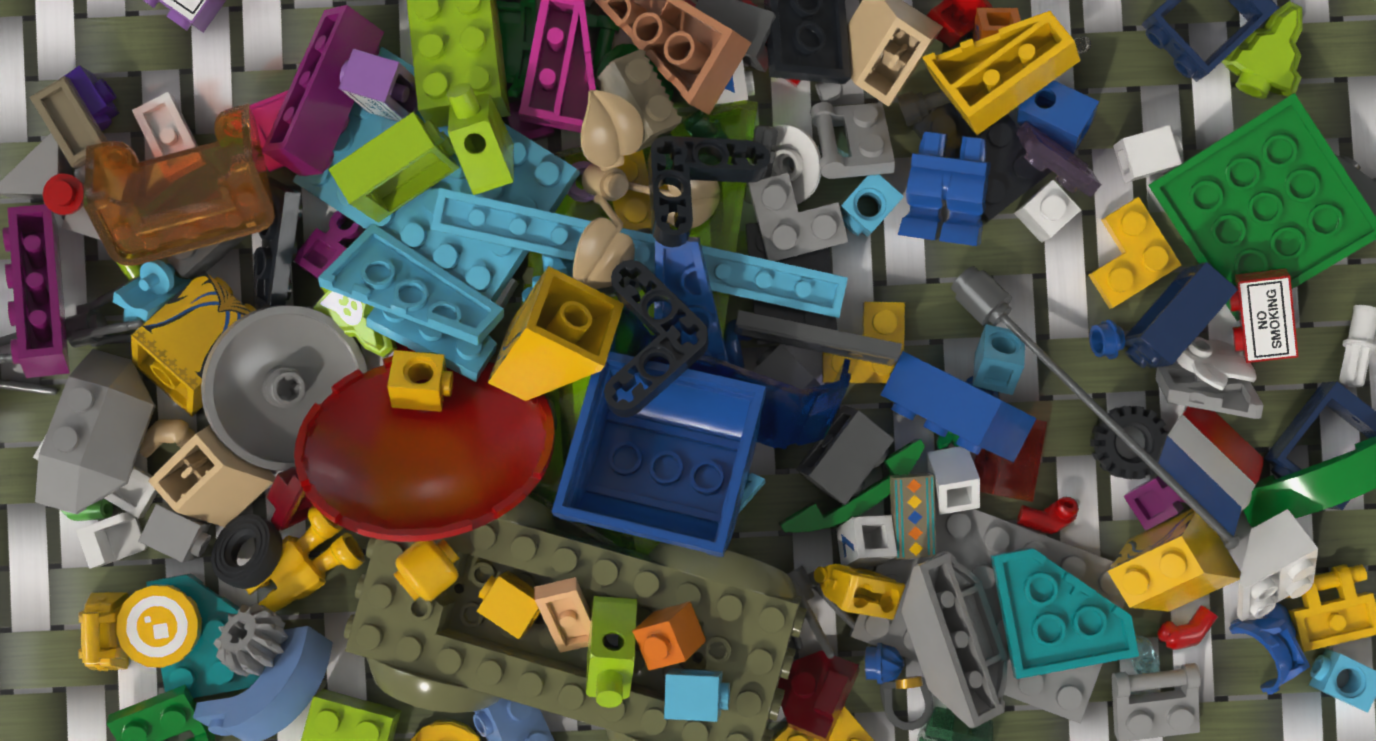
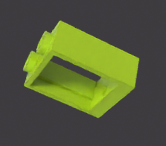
M412 112L328 170L348 203L379 223L459 169V166L452 157L456 152L447 134L444 131L440 132L431 119L424 122Z

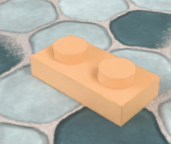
M576 577L534 587L535 602L559 652L588 647L592 613Z

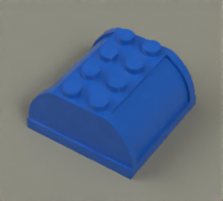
M609 351L604 368L590 377L552 508V514L563 520L585 523L705 552L716 557H724L735 529L755 452L766 386L687 369L639 413L631 417H620L612 413L607 406L604 390L610 378L634 357ZM651 360L645 366V371L655 377L665 374L669 369V364ZM635 373L634 376L637 384L634 387L641 382L643 388L647 389L648 386L642 382L639 374ZM622 388L617 390V402L622 399L631 402L633 400V388L627 392Z

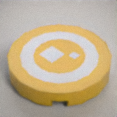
M155 584L137 590L124 601L117 616L116 634L121 648L133 661L146 667L163 668L182 661L193 650L201 636L202 617L197 603L190 596L180 591L181 589L173 585Z

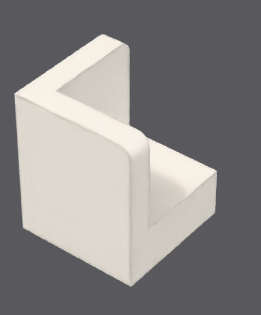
M128 512L76 530L89 569L112 563L145 551L148 548L147 545L138 542L143 531L138 518Z

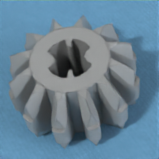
M255 603L252 606H246L242 604L237 614L228 613V622L225 626L218 627L222 634L213 643L218 648L216 657L223 665L238 675L247 677L249 674L260 676L265 666L274 667V658L277 654L284 653L280 645L288 638V635L284 632L285 623L280 616L263 605L260 606Z

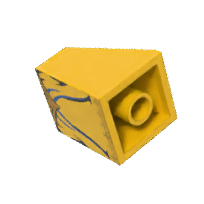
M548 266L511 320L488 383L527 401L600 372L605 366L624 304Z
M203 270L131 335L132 362L138 370L193 417L203 407L201 395L202 374L213 345L230 325L256 309L250 304L243 305L233 296L232 289L224 280L219 277L213 279Z
M1193 509L1130 538L1107 571L1129 608L1168 612L1238 581L1241 575V571L1227 548L1224 547L1225 545L1219 535Z

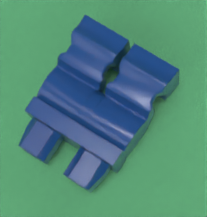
M924 131L919 146V153H912L911 169L906 188V201L910 205V212L905 217H902L898 235L928 240L940 238L939 241L978 246L981 244L983 223L981 215L985 211L988 175L991 162H985L987 155L986 139L963 136L960 157L953 158L945 156L948 134ZM946 200L950 214L944 223L941 211Z

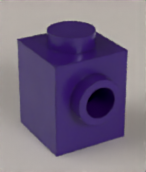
M79 65L64 76L70 78L99 128L103 131L111 125V119L120 113L112 102L117 97L103 78L97 80L92 72Z

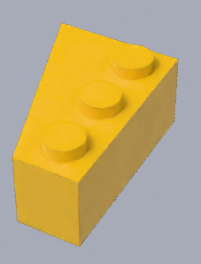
M1051 11L998 29L999 33L974 42L973 39L961 42V47L942 54L935 55V53H931L922 57L933 79L976 135H979L1080 62L1075 41Z

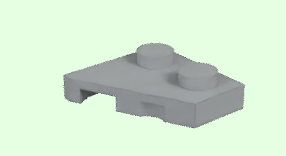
M1180 364L1157 367L1156 381L1167 403L1253 419L1262 417L1264 405L1250 381L1228 378L1225 388L1219 390L1201 380L1195 373L1184 369Z

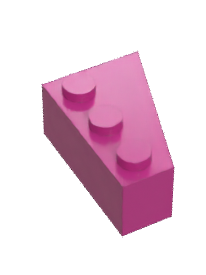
M541 0L519 110L520 121L581 133L588 105L589 90H596L584 0Z

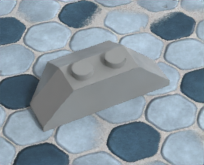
M92 349L68 376L39 452L35 502L37 504L79 514L87 509L88 506L128 484L156 407L131 359Z
M944 553L914 566L901 612L928 690L969 728H975L1005 711L1003 695L1007 681L1008 658L981 580L965 566L955 561L956 558L952 554Z

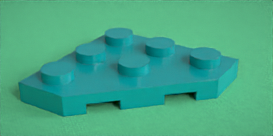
M1031 547L990 555L1014 678L1021 679L1139 656L1132 616L1059 567L1046 556Z
M191 573L146 582L147 587L161 584L173 585L181 589L180 591L190 596L197 603L202 617L201 636L190 654L180 662L161 668L165 692L186 685L192 697L196 698L246 689L257 681L260 677L258 675L249 674L245 677L234 673L227 666L223 665L216 657L218 648L213 644L222 634L218 627L225 626L228 622V613L237 614L240 607L227 598L216 594L206 587L203 581Z

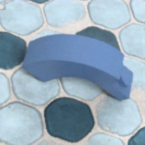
M310 626L285 629L284 632L288 635V638L280 645L284 653L276 655L274 667L266 666L257 681L239 695L197 702L193 718L208 726V730L213 734L220 736L233 735L242 741H262L277 734L302 713L316 694L328 667L333 642Z

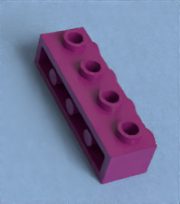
M348 5L324 10L261 152L299 176L323 174L334 159L333 150L339 136L349 124L350 119L348 115L354 104V100L339 89L341 68L349 60L353 49L378 56L380 51L379 43L384 31Z
M45 204L8 207L9 227H4L2 232L5 251L11 252V264H5V274L8 289H13L14 301L8 302L10 325L16 326L17 339H11L10 341L13 363L21 364L26 378L70 373L59 236L54 213Z

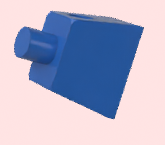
M1053 80L1017 106L1019 108L1017 123L1031 133L1073 156L1094 121L1099 101ZM1038 106H1046V107H1048V108H1047V109H1043V108H1040V107H1038Z

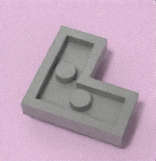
M789 172L765 178L758 182L748 183L767 260L778 261L848 242L839 202L798 212Z

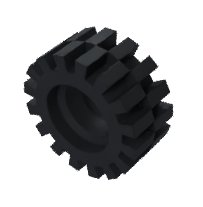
M1122 406L1109 410L1108 415L1123 429L1131 426L1142 432L1145 438L1144 450L1157 462L1164 438L1169 433V431H1165L1163 428L1166 425L1164 420L1158 419L1156 417L1157 413L1154 411L1146 410L1141 406ZM1100 418L1098 419L1100 423L1098 426L1093 427L1092 433H1095L1094 439H1090V446L1095 449V453H1092L1095 460H1099L1101 463L1099 467L1104 471L1110 472L1112 476L1124 479L1146 478V475L1155 474L1139 456L1131 459L1122 456L1116 448L1117 434Z

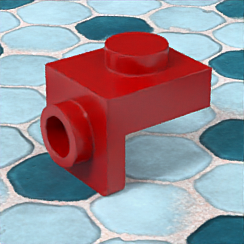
M944 0L932 8L926 16L943 27L936 39L952 48L974 30L977 8H993V6L987 0Z

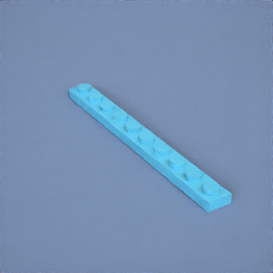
M439 188L430 230L574 261L581 234L592 221ZM622 228L620 233L629 235L633 240L635 247L634 261H639L655 275V238L653 235ZM702 246L712 291L826 316L840 317L848 277Z

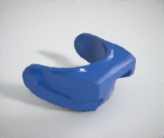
M1261 618L1241 621L1236 619L1230 623L1229 630L1231 634H1247L1254 637L1264 645L1275 661L1278 678L1263 683L1260 686L1263 693L1267 692L1269 695L1279 691V687L1310 667L1286 620Z

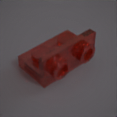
M1035 421L1014 462L983 448L979 455L976 454L974 464L980 477V492L1033 502L1047 427L1046 421Z

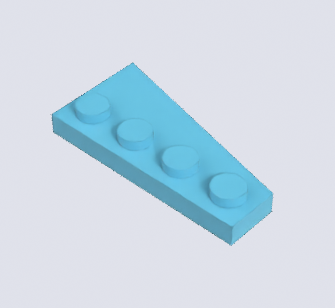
M373 223L318 277L319 286L477 346L504 318V308Z

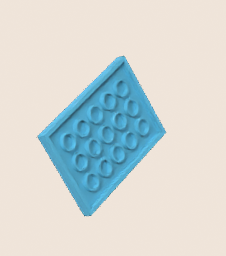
M380 48L378 56L400 62L414 76V66L385 48ZM354 101L348 115L350 119L349 124L339 136L333 150L334 159L331 165L323 174L299 176L297 174L293 182L363 228L367 229L372 223L491 301L496 302L529 251L430 230L439 188L473 195L456 153L452 157L459 166V169L379 223L348 203L328 169L398 122L371 114ZM417 110L416 115L425 122L420 112ZM505 124L514 143V182L476 194L475 196L555 213L580 175V171ZM448 126L437 127L440 132L444 131L449 137Z

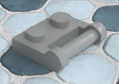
M820 102L811 108L812 124L817 127L822 158L819 161L822 176L828 179L894 173L895 160L882 102L833 107L828 102ZM844 126L849 157H842L838 154L833 127Z
M1183 664L1181 669L1128 675L1126 671L1112 673L1114 734L1117 740L1134 741L1199 733L1198 688L1201 685V679L1197 664ZM1181 686V690L1130 696L1131 692Z

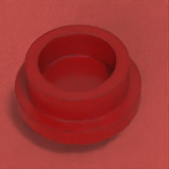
M70 174L54 175L46 182L43 188L45 205L49 210L59 215L76 213L81 209L86 199V190L83 183L77 177Z

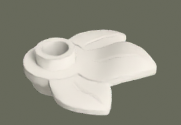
M1196 337L1177 359V362L1184 369L1195 373L1201 380L1219 390L1225 388L1228 378L1253 383L1257 379L1254 367L1251 363H1246L1245 358L1242 357V351L1235 352L1233 345L1223 341L1206 340Z

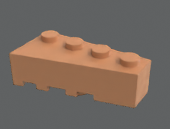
M594 0L614 23L622 28L632 39V42L639 50L646 51L645 55L655 64L657 70L681 93L680 95L691 106L708 115L752 44L734 30L683 0Z

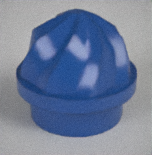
M877 643V647L867 646L865 652L866 679L877 680L878 684H884V682L897 679L904 667V660L898 650L883 643Z

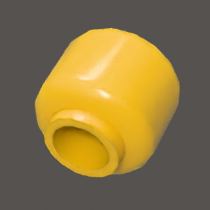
M444 539L437 544L433 540L418 541L396 558L395 565L398 571L393 575L414 601L419 597L425 601H432L458 579V571L454 563L460 558Z

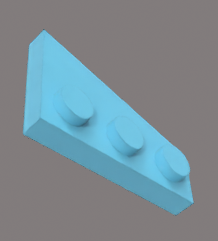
M376 307L373 308L367 317L366 327L415 352L444 354L447 368L474 382L478 380L496 352L497 343L489 335L477 346Z

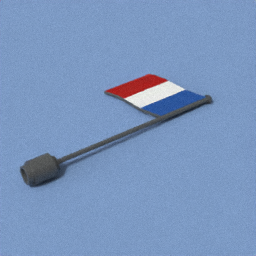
M971 266L954 281L951 289L956 293L955 299L982 326L989 323L996 326L1003 322L1227 543L1224 547L1234 549L1239 545V536L1235 535L1241 509L1260 479L1263 457L1215 411L1185 406L1182 415L1164 438L1156 462L1008 317L1012 310L1009 306L1012 296L985 270L979 271L975 266Z

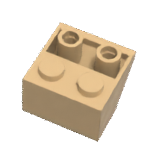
M862 0L847 25L852 81L855 85L889 107L901 93L921 62L922 57L925 56L943 27L903 0Z
M209 425L196 433L148 482L175 512L225 527L273 484L276 477L269 469L253 465L235 455L217 438Z

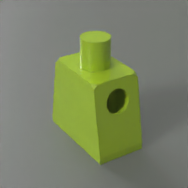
M462 83L452 87L446 94L451 104L448 117V135L473 195L513 183L514 143L491 95L484 93L475 96L469 83Z
M594 596L587 650L586 694L589 697H596V702L602 707H617L622 703L623 699L630 697L636 641L632 631L636 628L637 599ZM608 634H617L618 648L605 647L604 637Z

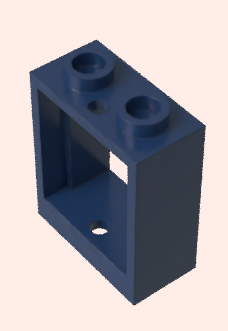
M1182 0L1165 1L1141 25L1146 29L1145 33L1150 42L1160 49L1164 48L1175 59L1173 63L1176 69L1187 78L1192 77L1195 82H1198L1220 64L1279 7L1273 0H1228L1247 22L1205 61L1163 18Z
M1207 262L1183 269L1125 335V347L1128 348L1125 354L1142 368L1146 366L1155 368L1173 365L1238 289Z
M1338 381L1322 382L1263 459L1274 466L1271 472L1277 478L1302 470L1290 461L1287 455L1325 406L1329 407L1368 439L1376 436V411ZM1349 501L1328 509L1343 510Z

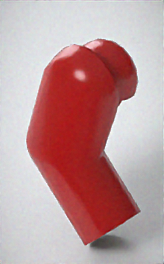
M1067 496L1060 498L1042 511L1022 505L1017 516V524L1048 534H1055L1076 519L1079 506L1075 499Z
M1201 605L1188 624L1176 626L1171 621L1164 622L1158 630V638L1166 643V647L1173 650L1196 646L1205 637L1218 616Z

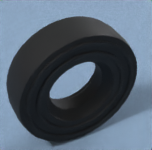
M254 514L242 515L229 522L218 535L212 550V568L217 577L226 584L240 589L253 588L264 582L272 574L281 557L282 537L280 531L276 529L272 522ZM255 537L257 546L253 556L246 564L239 566L237 564V556L240 548L248 539Z

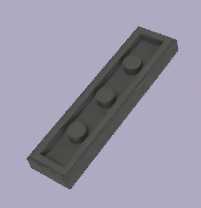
M740 310L738 311L734 328L736 335L892 366L897 362L902 348L901 343Z

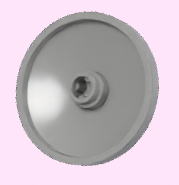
M290 305L271 306L255 310L230 325L217 339L207 357L201 383L202 403L206 418L217 438L235 455L265 469L285 471L295 466L294 451L299 428L314 403L321 404L333 393L331 386L357 369L362 373L367 372L365 359L354 338L346 335L331 317L319 311Z

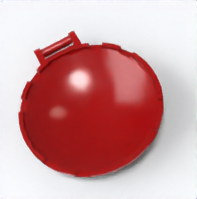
M396 342V351L415 352ZM393 356L384 358V365L373 368L365 373L357 369L331 386L333 393L321 404L314 403L298 431L294 451L295 467L300 485L312 505L329 520L349 531L371 538L397 542H418L448 538L472 531L500 518L523 501L537 486L550 464L555 444L554 419L546 397L540 395L524 401L489 384L488 380L494 367V363L491 362L487 364L476 382L453 371L451 396H444L442 412L392 408L387 385ZM423 379L415 383L422 384L428 382L429 380Z

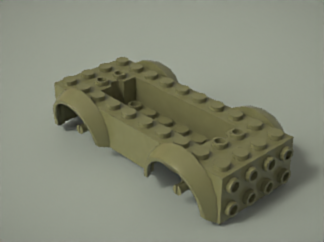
M526 497L512 510L482 527L456 536L442 538L460 558L454 563L458 571V579L434 600L425 601L419 597L414 601L393 574L398 571L395 565L396 558L415 542H397L370 538L366 550V557L370 558L366 574H362L359 578L355 590V598L359 599L356 613L349 617L344 630V638L348 639L345 652L366 657L375 683L382 691L393 698L415 707L449 713L474 712L485 709L498 702L501 698L605 728L609 741H772L774 730L767 728L768 720H777L785 693L784 689L777 688L780 678L788 679L796 649L789 647L791 636L799 638L807 612L806 608L799 607L802 596L797 595L791 578L776 567L726 550L724 557L721 558L660 542L649 554L641 553L555 528L550 508L530 497ZM437 539V540H433V541L437 544V543H439L442 539ZM506 571H510L533 587L576 577L591 613L594 596L637 599L636 627L654 611L690 601L706 642L687 661L649 671L637 641H635V661L630 697L623 699L622 703L617 707L606 708L596 702V697H589L586 694L588 647L560 653L545 622H534L529 632L522 638L517 639L476 612L483 601L478 595L492 575L498 578L499 575ZM606 636L604 637L605 647L618 648V646L610 644ZM671 668L723 671L722 683H730L729 709L721 710V716L717 722L664 719L666 673Z

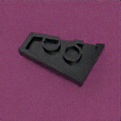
M254 175V189L262 190L261 211H254V226L258 227V232L262 239V247H258L254 253V303L261 308L286 305V301L290 299L292 293V283L289 278L291 262L295 260L297 255L296 225L303 213L301 193L270 176Z

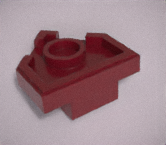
M295 466L277 474L267 498L276 509L270 521L278 531H283L308 519V510L313 505L300 485Z
M822 650L793 661L788 679L780 678L777 687L785 690L781 707L789 727L818 740L828 741L860 671L859 665L835 655L833 658H828Z

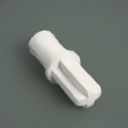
M1354 305L1348 339L1343 340L1342 343L1346 349L1339 381L1345 386L1362 387L1365 383L1371 352L1376 351V345L1373 344L1376 331V308L1366 305Z

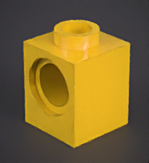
M394 350L387 385L392 408L442 412L444 396H451L453 390V371H447L444 354ZM423 379L429 380L428 382L422 384L415 383Z
M510 571L504 572L498 578L492 575L478 595L483 601L476 612L517 639L522 638L529 632L541 613L535 602L534 587Z

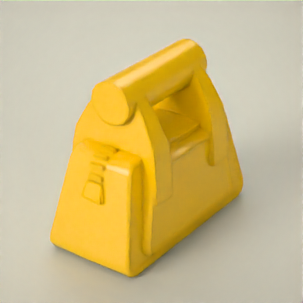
M836 563L825 567H817L814 571V579L820 584L824 596L835 603L841 610L894 619L906 586L905 584L872 570L856 569Z
M127 592L91 593L84 610L78 613L79 623H81V648L78 650V659H82V663L91 670L108 671L126 670L128 668L129 656L121 648L116 634L117 616L124 601L129 598Z

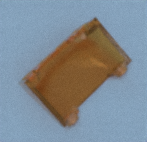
M249 103L227 109L216 117L214 129L218 141L142 162H139L133 149L124 142L106 141L86 147L83 207L113 261L126 266L139 265L258 233L267 229L273 223L275 218L273 198L263 152H261L262 147L256 120Z

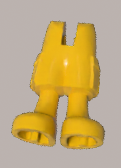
M314 506L308 510V519L311 523L308 530L300 538L288 535L282 540L281 557L272 574L261 584L245 589L251 595L260 588L269 585V582L272 580L277 589H273L258 605H263L274 613L296 599L300 600L308 597L311 593L322 587L326 583V572L330 569L344 565L346 568L354 570L365 562L360 546L354 537L347 532L336 539L318 557L313 560L309 559V553L344 529L325 517Z

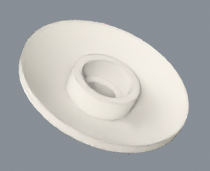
M787 124L773 126L778 130L776 145H772L775 155L771 177L789 172L796 204H800L814 193L821 178L819 164L821 156L819 149L811 136L801 128ZM790 158L794 161V171L789 166Z

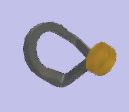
M924 677L899 678L880 685L881 700L886 717L894 726L902 730L913 731L921 728L929 721L933 712L932 693L928 690ZM920 687L925 702L922 716L913 722L899 720L892 709V688L907 689Z

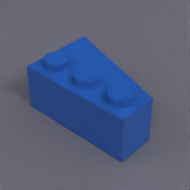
M902 351L881 393V396L894 402L891 408L894 412L910 420H913L916 414L925 418L926 421L923 427L942 437H946L948 431L959 436L956 444L968 451L979 455L983 448L1012 462L1018 456L1037 419Z

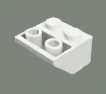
M1288 509L1251 529L1238 587L1237 616L1241 621L1252 616L1255 618L1265 616L1275 608L1277 602L1288 596L1292 599L1302 596L1310 590L1312 583H1314L1318 548Z

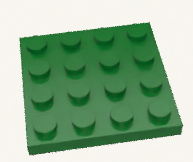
M1295 93L1148 185L1198 263H1209L1234 286H1236V274L1286 268L1290 274L1291 288L1293 289L1376 240V216ZM1228 301V302L1226 303V306L1228 307V309H1229L1230 312H1231L1230 303H1229V301ZM1239 311L1231 312L1236 321H1239Z

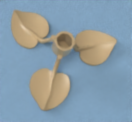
M589 90L587 110L581 128L582 151L587 160L592 163L583 172L582 185L587 193L595 196L594 203L599 204L611 220L599 217L590 222L584 229L577 245L572 278L594 289L612 286L611 275L614 268L623 261L634 260L635 247L633 240L629 235L620 233L623 228V222L607 200H618L626 194L627 190L649 194V186L629 182L625 173L621 169L616 168L624 164L623 155L635 153L642 144L644 127L641 116L636 108L622 97L600 90ZM690 180L693 212L692 228L706 222L717 209L721 192L717 181ZM668 185V190L659 189L667 197L681 195L680 190L673 185ZM675 212L669 213L667 222L672 226H675Z

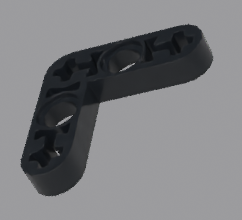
M661 136L655 139L651 145L648 158L651 229L655 240L663 246L673 248L685 244L689 239L693 224L690 180L758 182L766 175L770 162L769 150L763 144L752 140ZM706 153L712 154L719 159L720 163L712 166L706 165L701 162L698 156ZM664 154H669L671 160H673L671 169L665 170L666 157ZM729 157H732L730 164H733V165L727 164V163H728V160H729ZM746 158L751 159L752 164L754 165H750L748 159ZM673 185L680 190L681 195L667 197L660 192L659 187ZM671 212H675L674 225L678 228L677 230L670 229V225L667 223L668 215Z
M627 260L618 264L612 271L611 282L614 293L657 338L606 383L604 394L607 406L612 413L620 417H631L639 413L701 358L709 345L705 324L645 265L639 261ZM628 276L634 279L638 276L639 286L645 292L642 299L639 292L632 285L629 284L624 288V277ZM656 301H665L671 305V313L664 319H654L648 314L651 304ZM678 320L680 328L686 334L692 335L697 332V343L695 345L690 342L681 345V334L674 327ZM661 357L668 361L670 364L669 369L661 376L649 375L645 371L646 363L652 358ZM635 373L639 374L642 382L648 386L647 389L643 388L641 382L634 387L637 384L634 376ZM622 388L627 392L633 388V400L628 402L622 399L617 402L618 396L616 391Z

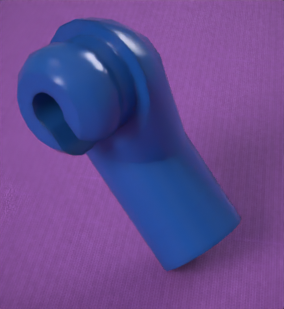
M736 319L731 320L726 325L723 338L732 379L746 375L740 341L752 339L734 333Z

